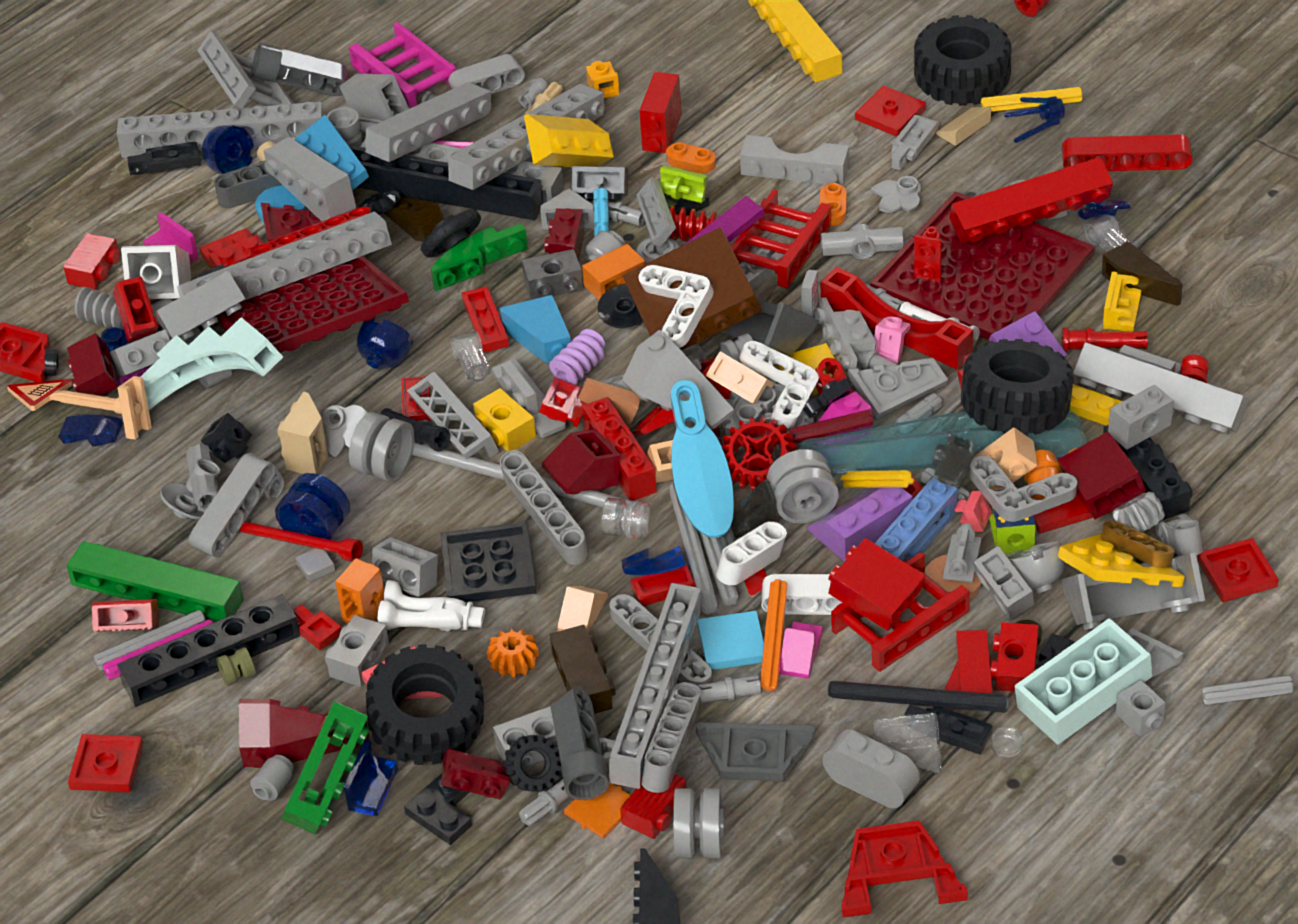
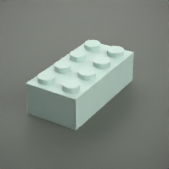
M1109 618L1015 685L1017 708L1058 745L1117 702L1118 693L1140 680L1146 682L1152 677L1151 654Z

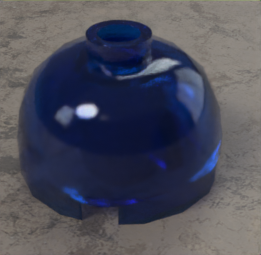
M221 125L208 132L204 138L202 156L206 165L213 172L222 175L249 166L253 158L250 157L251 148L254 149V143L251 135L244 128L235 125Z
M375 318L370 321H363L358 331L356 342L357 349L366 360V364L374 369L395 367L402 363L413 345V340H408L410 334L399 325L388 320H383L382 324L374 322Z

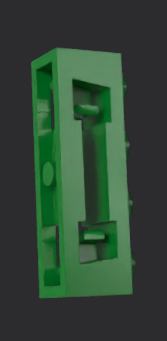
M333 702L281 820L313 834H316L319 825L326 827L333 812L332 809L327 808L331 798L338 800L345 785V782L340 781L344 770L350 773L357 758V755L353 754L352 751L356 743L359 745L363 744L369 728L364 726L368 718L367 715L338 702ZM330 728L335 730L332 738L327 737ZM346 736L349 738L347 745L343 744L320 794V798H322L320 806L315 805L320 792L309 788L329 741L331 744L340 747ZM304 790L307 792L304 801L298 800Z

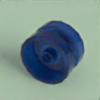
M304 473L297 477L288 493L275 508V516L283 530L331 540L338 527H340L349 514L350 502L343 490L330 479L315 473Z

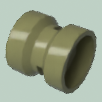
M245 647L236 650L234 655H223L216 658L220 674L227 686L236 683L240 677L249 678L256 675L254 664Z

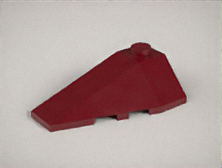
M239 699V750L243 767L261 768L268 758H273L274 755H282L289 759L291 763L308 759L329 712L325 715L308 712L309 707L299 705L298 709L280 706L281 701L274 699ZM330 728L327 737L332 738L335 732L333 728ZM369 732L362 745L369 744ZM345 736L340 747L331 744L329 741L324 755L340 751L343 744L347 745L349 738Z

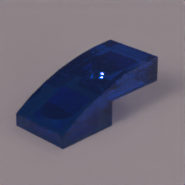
M106 415L66 417L58 437L63 444L85 439L89 441L92 447L116 442L124 422L121 418Z
M680 546L654 558L649 549L646 548L621 560L624 573L629 575L659 574L686 565L685 556Z

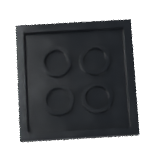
M527 522L441 533L448 598L472 602L536 594Z

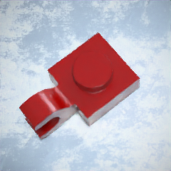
M301 604L293 610L297 617L300 635L321 651L340 636L342 627L324 612L320 611L314 616Z

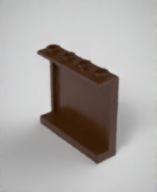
M721 227L622 275L650 336L658 330L662 331L678 300L646 292L638 277L641 270L646 266L657 265L708 278L714 290L713 297L686 345L679 348L680 350L699 343L762 311ZM674 281L669 288H678L683 281ZM694 308L685 309L681 316L691 315L694 312Z

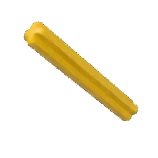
M1080 87L993 96L982 98L981 107H990L991 112L1077 103L1082 101L1083 95Z
M908 470L847 471L845 475L840 477L844 488H907L908 485H912L914 479L911 478V472Z

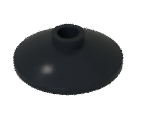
M626 284L615 286L601 296L597 309L599 317L605 324L615 328H628L643 321Z

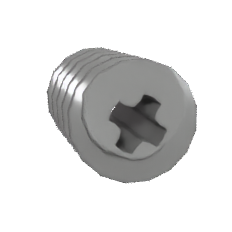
M83 287L78 292L74 312L79 320L87 321L90 324H97L100 327H106L116 332H125L113 295L109 296L108 293H100L94 289L91 291L89 287Z

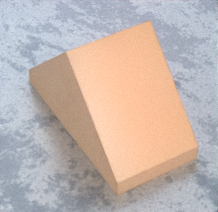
M567 586L558 623V631L584 624L587 633H589L608 598V593L583 586Z

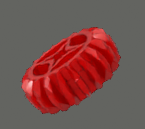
M751 416L749 424H745V422L740 420L739 429L730 428L731 436L724 435L723 441L725 445L721 447L728 463L732 483L739 482V486L743 490L750 485V489L753 492L757 490V486H761L762 490L766 492L768 489L767 474L769 468L774 463L771 455L774 452V447L777 444L781 447V457L786 453L796 451L797 446L796 443L792 442L794 440L792 433H786L787 428L784 424L778 426L775 419L767 423L764 416L761 417L760 422H755V418ZM743 446L746 454L742 457L743 461L738 464L736 455L739 448Z

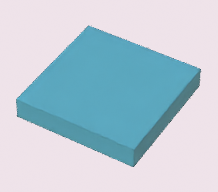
M757 611L698 619V630L705 662L710 666L711 670L762 663L764 641Z

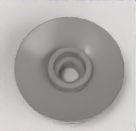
M169 483L162 487L160 491L161 499L173 510L175 515L183 519L192 518L199 520L204 512L198 510L197 504L194 503L193 493L187 489L186 485Z

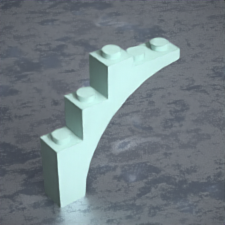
M240 318L222 336H219L208 326L189 345L176 335L157 353L159 359L141 376L144 380L148 409H152L161 400L191 381L214 372L227 369H245L265 376L283 356L267 338L243 318Z

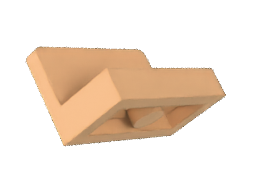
M721 351L706 374L710 379L753 404L757 403L766 386L772 388L774 385L767 378Z

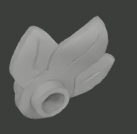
M903 176L898 181H882L871 188L873 193L882 197L879 203V210L881 212L893 213L901 208L910 212L917 208L920 203L918 195L921 192V186L913 176Z
M332 405L323 412L322 423L325 428L324 434L327 451L332 456L338 457L345 445L350 448L355 428L363 416L368 413L364 408L358 405L346 408L340 405ZM336 415H339V416H340V421H339V423L334 424V423H333V418H334Z

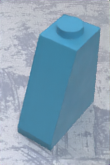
M552 295L500 308L501 322L506 334L545 363L552 361L571 342L569 332Z

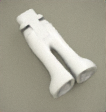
M387 580L384 601L380 602L378 610V623L385 624L387 630L398 627L438 628L446 632L460 628L462 631H466L469 627L482 628L485 617V608L474 607L472 602H468L466 605L464 601L455 598H414L406 596L402 593L399 582Z

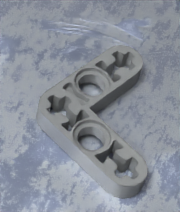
M977 456L970 462V479L998 515L1009 522L1025 519L1069 502L1076 497L1077 480L1068 473L1056 474L1017 489L992 458ZM997 485L1005 489L997 492L991 490L990 487ZM1035 494L1043 495L1045 499L1034 500L1031 498V496Z

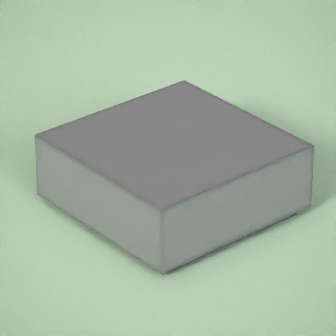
M315 548L295 557L297 566L308 582L335 571L334 563L325 550Z

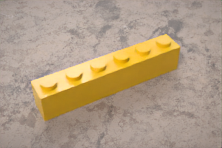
M748 0L750 6H754L758 11L760 18L767 22L771 32L779 37L782 46L788 48L792 58L800 63L804 73L808 74L815 83L842 74V53L798 0Z

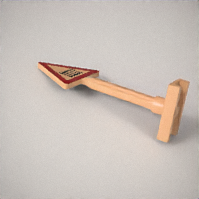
M133 376L117 387L119 394L117 399L65 391L72 386V379L7 385L8 392L31 411L37 410L51 400L112 410L117 414H122L126 438L134 440L139 437L138 431L141 429L150 430L152 428L143 377Z

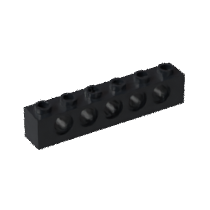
M280 594L118 663L117 667L122 685L134 706L138 707L219 672L216 658L220 656L234 655L236 650L245 647L252 658L300 637L297 617L284 596Z

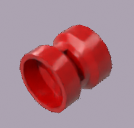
M1187 355L1181 361L1180 374L1207 383L1209 363L1203 356Z

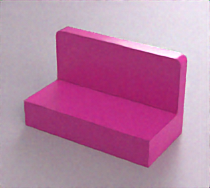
M159 213L157 219L160 230L146 238L144 245H177L189 253L190 264L197 260L199 257L194 235L164 213Z

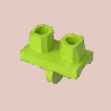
M665 165L660 168V185L664 194L671 195V198L676 200L683 198L699 203L705 201L707 175Z

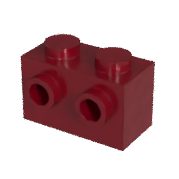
M556 208L554 219L549 220L550 237L545 238V253L552 254L574 249L579 262L585 234L582 209Z
M96 333L67 347L70 358L67 360V363L74 376L72 385L76 392L102 396L118 387L113 361L109 353L110 349Z

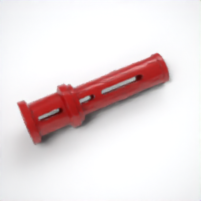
M1062 328L1061 344L1065 352H1068V350H1082L1085 342L1101 348H1122L1123 345L1132 348L1147 349L1148 339L1146 337H1148L1147 331L1094 332V329L1086 328L1085 330Z

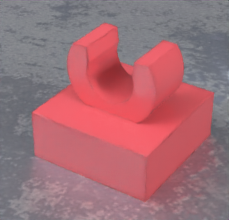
M972 491L968 500L958 501L954 509L955 512H963L960 523L970 524L975 532H984L992 514L986 498L980 491Z

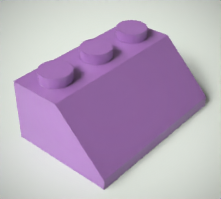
M869 488L809 525L808 531L845 562V557L851 547L854 545L858 547L865 538L876 543L910 504L913 496L903 488Z

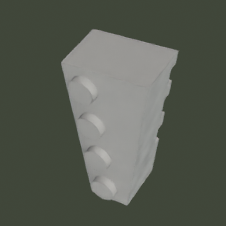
M287 137L264 150L266 159L264 164L268 173L274 176L321 221L356 209L349 175L300 143Z

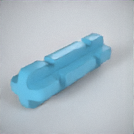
M598 188L593 191L595 202V236L600 231L609 232L608 191L605 188Z

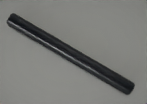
M830 681L828 686V696L839 699L939 706L1002 713L1007 712L1009 707V698L1005 695L842 681Z

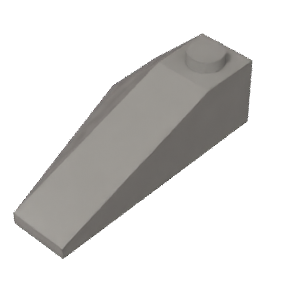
M660 330L637 346L622 381L640 399L647 402L651 400L660 404L663 409L670 411L672 409L670 394L673 385L681 380H688L693 382L699 389L705 423L709 428H716L735 413L732 406L678 346ZM686 394L679 396L682 401L690 399Z

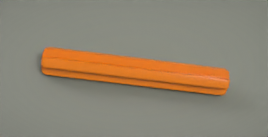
M775 579L771 582L769 589L760 679L761 689L768 692L777 690L779 682L788 589L787 582L780 579Z

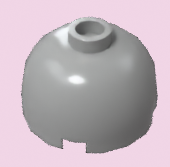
M1058 541L1031 546L1032 549L1024 552L1021 549L1006 556L1030 589L1034 588L1036 593L1052 589V582L1059 579L1064 572L1065 562L1058 558L1061 543Z

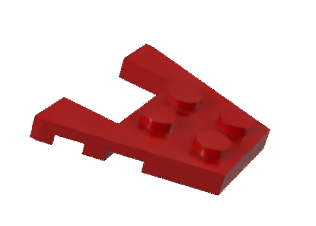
M919 820L859 828L855 832L845 893L841 904L842 918L871 914V903L867 886L933 878L939 904L967 901L968 891L965 885L961 884L956 878L955 871L951 865L944 861L939 853L938 846Z

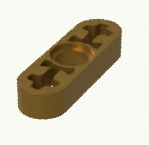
M1117 521L1103 523L1102 541L1109 542L1114 547L1152 566L1166 568L1172 565L1174 549L1171 546L1124 523Z

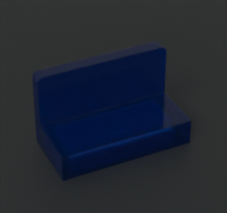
M369 741L363 742L344 785L348 811L378 816L397 773L398 765L395 760L374 757L371 742Z

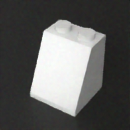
M177 245L124 246L121 248L124 280L142 277L149 299L180 298L177 286L191 280L190 260L187 251Z

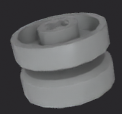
M372 411L365 414L355 428L350 442L349 464L352 470L367 475L374 474L376 478L389 482L398 480L405 472L413 452L414 429L412 425L395 418L390 420L389 417Z
M802 449L792 451L778 458L769 468L767 474L768 486L771 495L774 497L778 514L784 520L792 523H809L827 515L835 507L839 497L838 488L831 475L828 462L821 453Z
M704 788L700 796V808H696V796L693 789H675V858H693L696 852V838H700V849L704 858H721L722 838H724V809H722L721 788Z

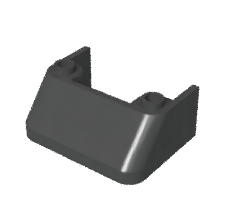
M757 299L762 308L761 312L719 333L734 338L748 333L753 341L760 342L784 355L791 356L815 331L819 320L780 302L779 306Z

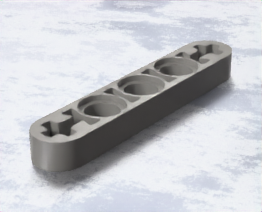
M621 594L615 596L609 603L612 620L647 651L658 619L630 595ZM639 622L649 624V627L641 630L636 629L634 626ZM688 648L685 657L687 660L683 662L678 680L681 683L688 682L695 685L712 683L710 666Z

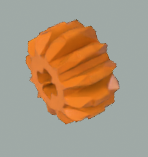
M512 627L510 632L504 633L499 631L498 637H492L487 650V657L493 672H499L502 678L508 674H511L514 679L517 674L526 676L528 669H535L536 660H538L539 656L538 647L533 635H527L524 629L515 632Z

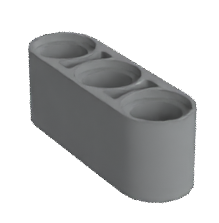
M504 54L454 71L450 75L448 83L454 89L469 82L487 89L493 94L519 85L525 78V72L514 56Z

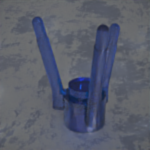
M1056 96L1048 98L1021 97V102L1043 104H1040L1037 108L1017 110L1004 114V117L1007 118L1039 113L1040 118L1047 121L1014 138V142L1017 143L1050 126L1060 124L1059 119L1064 118L1065 108L1062 100Z

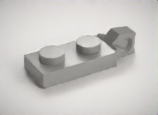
M914 115L893 142L891 168L901 171L906 166L907 160L913 161L937 132L939 122Z

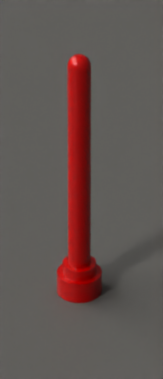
M244 522L239 529L240 532L335 552L344 561L353 562L356 558L360 560L363 553L362 541L353 538L343 539L339 542L250 522Z

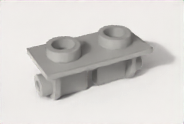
M963 524L958 528L957 535L952 534L943 579L973 582L975 573L973 562L978 559L982 538L975 537V531L970 524Z

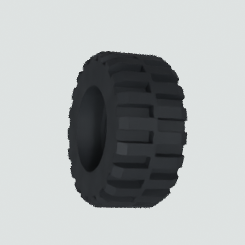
M955 15L949 19L941 18L937 23L932 22L926 29L921 31L914 44V76L917 85L927 96L931 95L932 99L938 102L942 100L945 104L949 105L957 103L959 106H966L967 103H973V105L980 104L982 98L993 97L994 94L998 95L1007 86L1011 76V41L1007 37L1008 35L1002 28L999 29V26L994 22L989 23L985 18L979 17L977 19L971 15H966V17Z
M1000 339L995 343L993 341L987 342L983 347L981 345L977 347L965 360L961 404L968 416L973 418L980 426L985 425L994 432L998 430L1005 434L1014 427L1026 436L1028 433H1034V435L1041 434L1044 430L1050 431L1054 429L1069 414L1074 373L1071 365L1060 352H1054L1053 348L1047 345L1041 346L1039 342H1025L1023 339H1015V341Z
M420 644L415 649H410L409 646L400 649V653L397 655L395 653L390 654L385 658V664L381 662L373 670L374 675L369 677L367 683V722L369 730L372 731L376 744H382V750L388 755L392 756L395 753L397 760L405 763L408 760H413L414 765H424V762L430 761L434 765L442 763L441 759L444 758L447 748L464 752L472 745V740L477 739L481 732L480 726L484 720L483 686H481L480 675L474 670L473 664L466 658L461 660L460 653L454 650L447 652L445 647L435 645V648H428L427 644ZM422 691L439 693L453 703L445 712L429 718L410 716L397 707L407 696Z

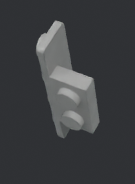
M820 298L819 307L815 309L814 317L819 320L818 324L822 330L823 338L830 345L831 354L840 362L847 380L850 381L847 372L849 369H855L858 361L854 352L875 350L876 341L860 311L845 310L833 312L827 298Z
M516 359L492 367V374L501 384L502 389L534 417L535 430L541 438L566 428L564 422L551 420L546 415L539 413L545 396Z

